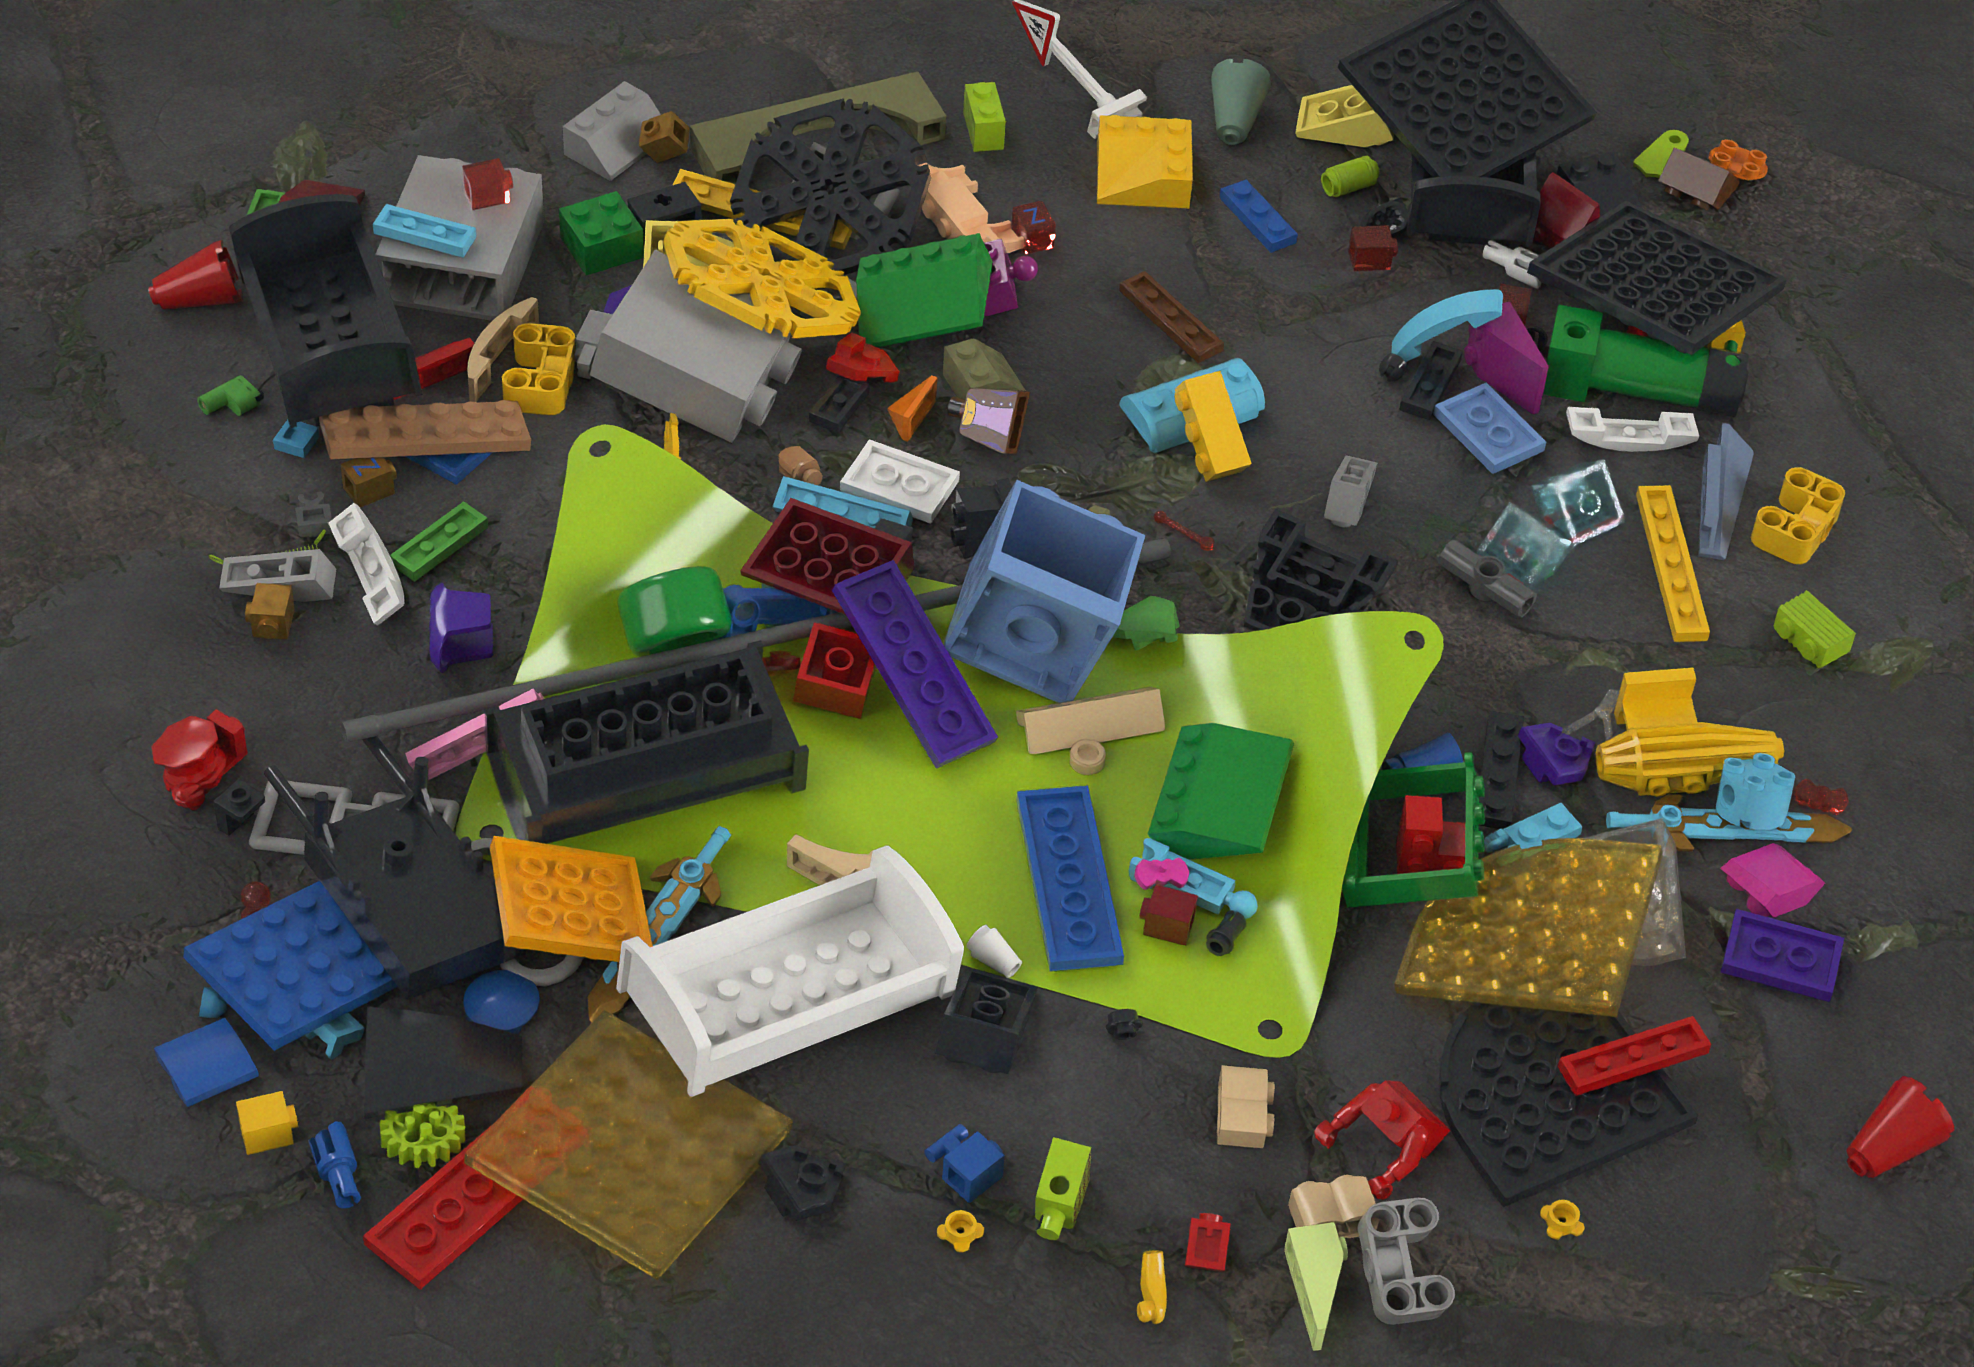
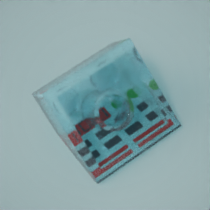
M1605 460L1582 462L1531 485L1541 517L1570 546H1575L1626 522Z
M1509 502L1476 554L1481 557L1494 556L1500 559L1505 566V573L1529 589L1534 590L1557 572L1575 543L1524 508Z

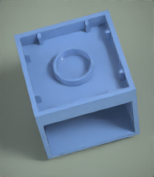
M1016 480L969 564L944 641L945 648L954 659L1055 702L1073 701L1120 625L1145 535L1123 526L1113 516L1095 514L1059 498L1055 492L1048 488L1030 486Z

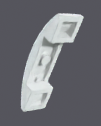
M1567 407L1566 410L1573 436L1586 443L1606 449L1628 452L1658 451L1684 446L1699 439L1693 413L1661 412L1658 421L1601 418L1599 408Z
M353 503L328 524L339 548L346 551L366 592L362 599L373 623L378 626L404 606V592L394 563L378 533L360 507Z

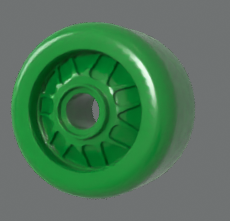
M686 567L659 573L631 584L623 589L618 596V610L630 650L638 657L717 640L726 635L731 628V615L721 580L717 572L710 567Z

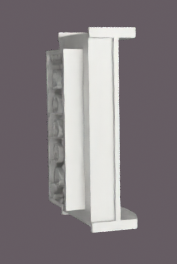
M884 846L873 850L869 868L653 947H649L638 936L622 941L616 989L620 994L627 991L689 1081L687 1092L690 1097L705 1092V1086L934 997L939 996L942 1000L953 996L964 946L953 923L928 885L900 854L891 847Z

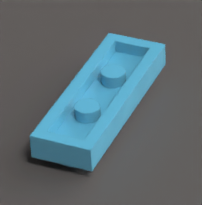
M389 204L384 206L373 223L374 234L464 258L477 238L475 227Z

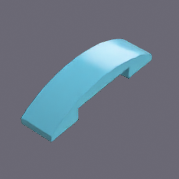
M1499 289L1479 290L1459 294L1431 305L1415 315L1400 329L1392 341L1391 353L1400 356L1405 362H1408L1421 355V344L1457 325L1468 321L1474 328H1477L1502 316L1503 293Z

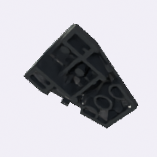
M1275 509L1260 532L1259 548L1254 564V576L1249 591L1244 627L1253 631H1259L1322 616L1357 612L1384 589L1398 565V560L1368 547L1360 560L1306 538V521Z

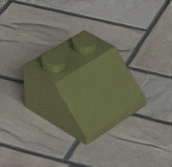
M973 338L944 347L943 376L958 398L966 399L969 388L1026 391L1002 353Z

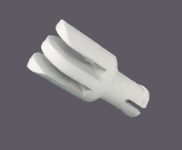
M1494 240L1488 241V245L1483 250V258L1504 266L1506 274L1536 289H1539L1541 286L1538 278L1527 273L1529 263L1540 255L1523 247L1512 250Z

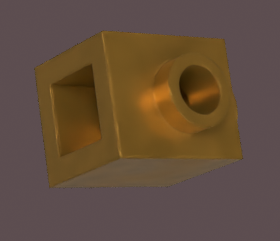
M672 111L645 120L641 126L639 147L657 163L687 153L690 127Z
M256 584L253 601L247 602L245 609L246 623H251L253 637L288 639L295 610L292 585Z

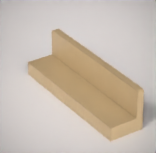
M1145 687L1016 711L1018 725L1025 727L1028 752L1030 754L1072 748L1076 742L1081 740H1094L1099 743L1165 730L1160 689L1154 687Z

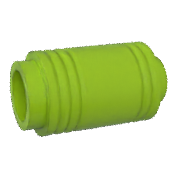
M1363 156L1327 168L1321 175V183L1328 196L1340 197L1375 185L1380 171L1376 161L1372 160L1369 156Z

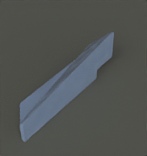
M1722 423L1717 445L1708 444L1702 466L1698 556L1720 560L1726 559L1754 455L1751 447L1726 423Z

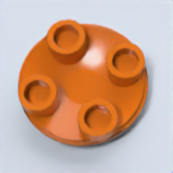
M1722 140L1720 146L1713 148L1708 155L1709 161L1712 164L1730 171L1739 179L1757 180L1766 176L1768 172V167L1765 163L1767 155L1760 150L1749 151L1739 147L1732 140Z

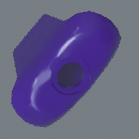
M442 582L437 584L430 595L429 653L431 661L437 670L444 673L452 664L491 658L493 656V624L491 623L490 594L449 590Z

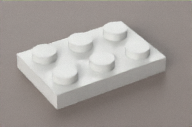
M869 439L840 481V491L909 510L912 517L932 523L959 482L960 471Z

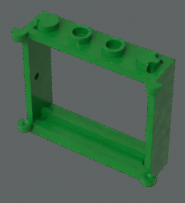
M1472 752L1464 753L1465 762L1378 771L1358 824L1344 875L1342 891L1347 908L1478 896V881L1484 880L1483 860L1478 859V853L1485 851L1483 832L1479 831V825L1485 824L1483 803H1479V797L1485 796L1483 776L1476 775ZM1466 791L1465 864H1463V868L1367 877L1369 800L1405 797V795L1421 796Z

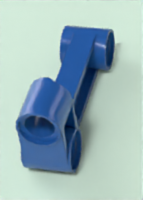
M729 585L723 590L732 623L729 632L719 639L756 631L757 624H789L838 612L776 588H743L740 585Z

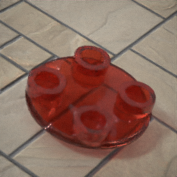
M771 651L770 657H763L762 659L769 677L794 672L800 669L801 665L800 656H793L790 651Z

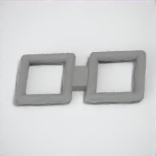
M268 781L264 791L265 803L259 807L249 839V845L251 848L258 850L304 855L305 840L266 836L279 796ZM288 781L299 797L315 799L316 793L326 792L328 800L335 801L329 823L343 820L405 797L404 794L378 792L374 795L372 805L350 803L352 791L349 788ZM430 798L432 805L439 813L443 814L442 818L454 831L460 809L458 802Z

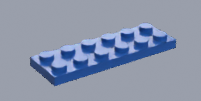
M1088 786L1017 791L1016 802L1049 971L1123 965L1124 953Z

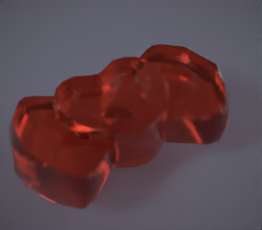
M1808 778L1802 780L1794 790L1795 799L1799 805H1807L1809 808L1831 812L1834 815L1842 813L1849 804L1848 795L1843 788L1830 790L1826 786H1816Z

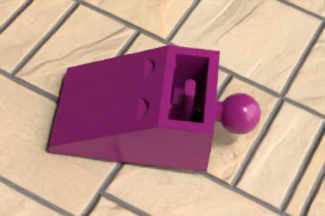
M1002 238L984 242L993 261L984 316L1018 308L1014 278L1020 281L1032 280L1037 275L1038 265L1033 258L1021 256L1016 259L1012 266Z

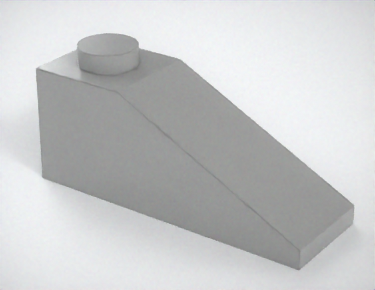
M1347 455L1344 457L1331 482L1324 514L1325 519H1330L1332 524L1339 527L1357 525L1376 472L1377 462Z
M320 549L224 558L219 589L222 592L254 596L257 583L292 585L293 600L296 602L329 600L333 597L337 569Z

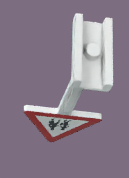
M1022 0L1012 1L1041 65L1044 67L1049 64L1051 53L1053 52L1098 102L1097 106L1099 108L1092 111L1087 130L1094 139L1098 138L1100 115L1142 117L1143 113L1137 106L1145 102L1147 96L1140 89L1116 100L1111 93H1107L1070 51L1056 38L1060 20L1058 13Z

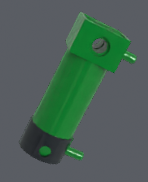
M1558 304L1546 361L1549 368L1543 395L1585 402L1587 390L1592 388L1696 408L1698 411L1736 417L1739 404L1743 400L1746 389L1749 354L1737 352L1738 345L1735 341L1729 340L1725 342L1724 349L1702 347L1690 355L1677 351L1674 346L1662 340L1601 328L1603 312Z

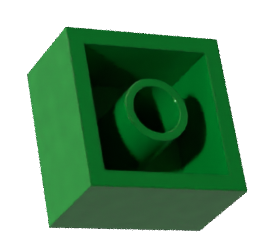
M617 191L559 208L560 238L586 276L644 258L643 228Z

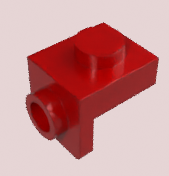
M216 709L206 719L214 722L218 737L217 743L227 759L225 773H227L248 754L245 729L237 718L227 716Z

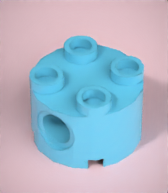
M1757 753L1753 756V759L1726 758L1719 784L1716 811L1723 819L1737 826H1740L1741 820L1750 822L1749 829L1771 830L1781 827L1788 815L1795 774L1775 764V758L1765 753Z

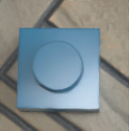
M287 419L273 439L274 449L305 458L320 437L319 427L297 422V427L290 428Z

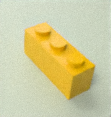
M1221 371L1187 379L1175 388V403L1178 410L1183 413L1186 422L1185 433L1189 442L1193 443L1196 452L1195 463L1198 471L1201 474L1203 473L1205 481L1240 473L1249 467L1252 463Z

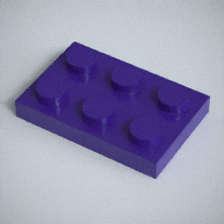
M1736 909L1720 972L1830 1002L1844 938Z

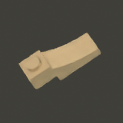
M795 834L787 843V867L818 885H822L869 868L873 850L869 854L842 852L818 845Z

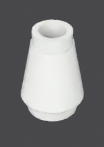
M983 925L972 935L966 947L971 951L973 958L1004 974L1007 978L1013 976L1022 964V960L1018 958L996 928L990 929L987 925Z

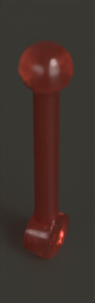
M1159 510L1155 512L1154 520L1157 523H1165L1199 542L1201 548L1205 551H1210L1214 548L1213 538L1202 537L1168 518L1164 511Z

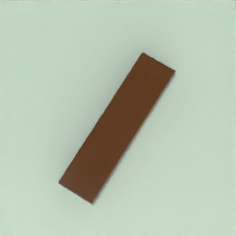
M1146 271L1120 282L1119 291L1197 363L1223 352L1224 342Z

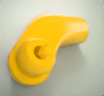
M1160 1250L1143 1252L1141 1291L1144 1301L1139 1302L1137 1305V1316L1144 1323L1151 1321L1153 1324H1159L1165 1317L1167 1292L1163 1251Z

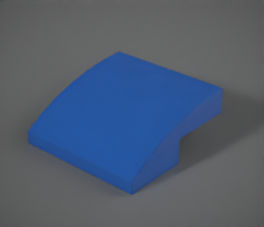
M226 1018L154 1048L157 1061L170 1076L175 1092L187 1107L259 1076L249 1053Z

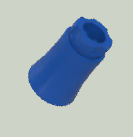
M1446 732L1430 742L1396 754L1394 758L1382 763V770L1460 763L1464 761L1456 740L1450 733Z

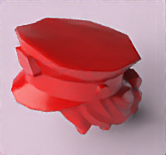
M189 716L168 726L161 737L151 746L154 764L165 767L163 780L167 791L172 792V798L176 805L189 808L192 811L201 807L205 800V795L210 789L218 786L221 777L225 773L227 759L217 743L218 737L214 722Z

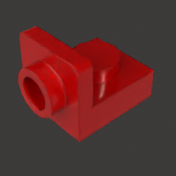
M1200 1213L1199 1219L1191 1218L1185 1267L1224 1272L1231 1223L1222 1222L1223 1216L1210 1213Z

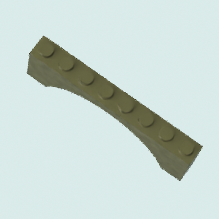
M913 72L690 125V149L705 176L736 184L751 138L758 144L755 136L757 132L764 137L770 136L772 133L769 131L767 123L770 121L775 124L774 118L842 98H844L845 103L848 99H852L854 103L853 111H858L862 108L865 101L868 102L870 111L872 104H874L920 145L945 140L946 114L920 73ZM824 117L799 124L794 128L793 135L796 136L818 129L833 128L835 121L830 117ZM871 126L869 128L885 132L878 126Z

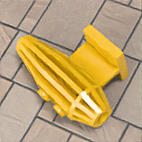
M1694 667L1628 672L1623 675L1614 711L1616 723L1626 724L1627 730L1597 745L1596 767L1600 780L1637 791L1638 796L1652 795L1658 797L1668 793L1681 792L1695 794L1706 791L1710 785L1720 782L1726 758L1753 759L1755 754L1765 753L1773 756L1775 764H1778V760L1784 756V745L1782 739L1777 738L1774 731L1697 722L1691 698L1696 682Z

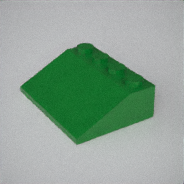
M980 233L968 236L963 235L949 240L930 242L925 245L901 248L896 251L872 254L860 258L856 278L857 303L861 311L858 322L859 335L866 338L865 343L875 347H882L982 327L993 261Z
M1217 723L1182 726L1150 824L1149 837L1169 846L1170 852L1189 860L1263 853L1293 751L1294 743L1292 739Z

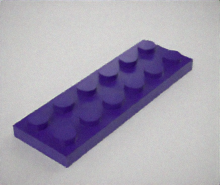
M894 560L835 584L832 592L936 769L996 741L998 738L996 732Z

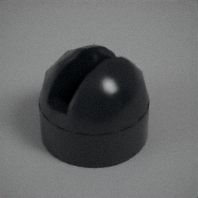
M1538 326L1529 327L1527 331L1533 341L1535 339V331L1539 333L1537 347L1541 351L1547 344V333Z
M1393 353L1387 354L1379 365L1380 376L1383 377L1385 375L1388 377V382L1399 380L1408 370L1406 362L1400 356Z

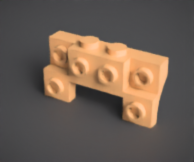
M928 164L931 181L922 210L926 218L931 219L937 226L942 237L949 240L963 235L968 236L980 233L983 242L1002 238L1007 253L1024 248V237H1018L1014 233L1009 220L987 224L988 212L973 195V193L978 192V182L969 179L965 174L964 165L952 168H937Z

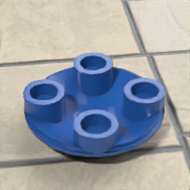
M496 970L479 976L468 986L463 999L465 1016L468 1021L518 1034L522 1026L534 1017L540 1002L539 992L533 981L509 970Z

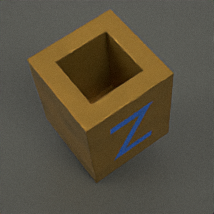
M383 457L354 458L341 463L343 488L360 508L395 494L394 479L397 478V474L390 460L385 461Z

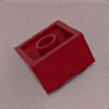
M1552 172L1540 191L1541 204L1533 239L1538 243L1542 242L1549 248L1556 246L1600 217V204Z

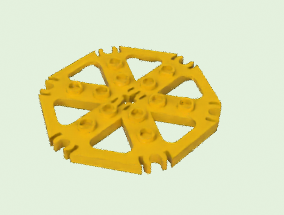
M733 219L678 221V223L674 224L673 229L669 228L663 243L674 279L678 278L677 283L689 285L687 292L694 294L693 297L761 331L764 327L765 331L771 334L773 328L782 332L783 337H787L790 332L792 338L847 334L851 331L852 326L855 327L861 311L848 276L843 277V271L832 270L834 263L828 261V258L762 226L760 231V227L757 224H753L752 228H748L743 225L742 220H738L736 225ZM712 233H726L732 239L734 247H729L719 242ZM769 245L799 260L775 262ZM686 254L710 266L694 265L687 260ZM830 288L839 290L843 301L835 300L826 291L815 289ZM749 293L753 306L729 294ZM790 306L814 318H800L792 313Z

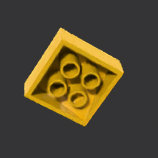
M1100 115L1097 139V204L1189 209L1193 181L1191 120Z

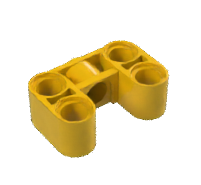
M534 323L521 324L513 331L515 360L521 366L536 369L512 368L507 370L502 376L503 400L518 401L522 413L540 415L559 414L565 408L569 388L573 382L576 363L575 333L570 328L564 326Z
M1801 467L1789 469L1783 481L1779 503L1782 507L1795 514L1793 515L1775 506L1762 507L1757 513L1751 534L1752 543L1759 549L1793 564L1807 563L1819 545L1825 541L1838 519L1845 497L1844 488L1838 483Z

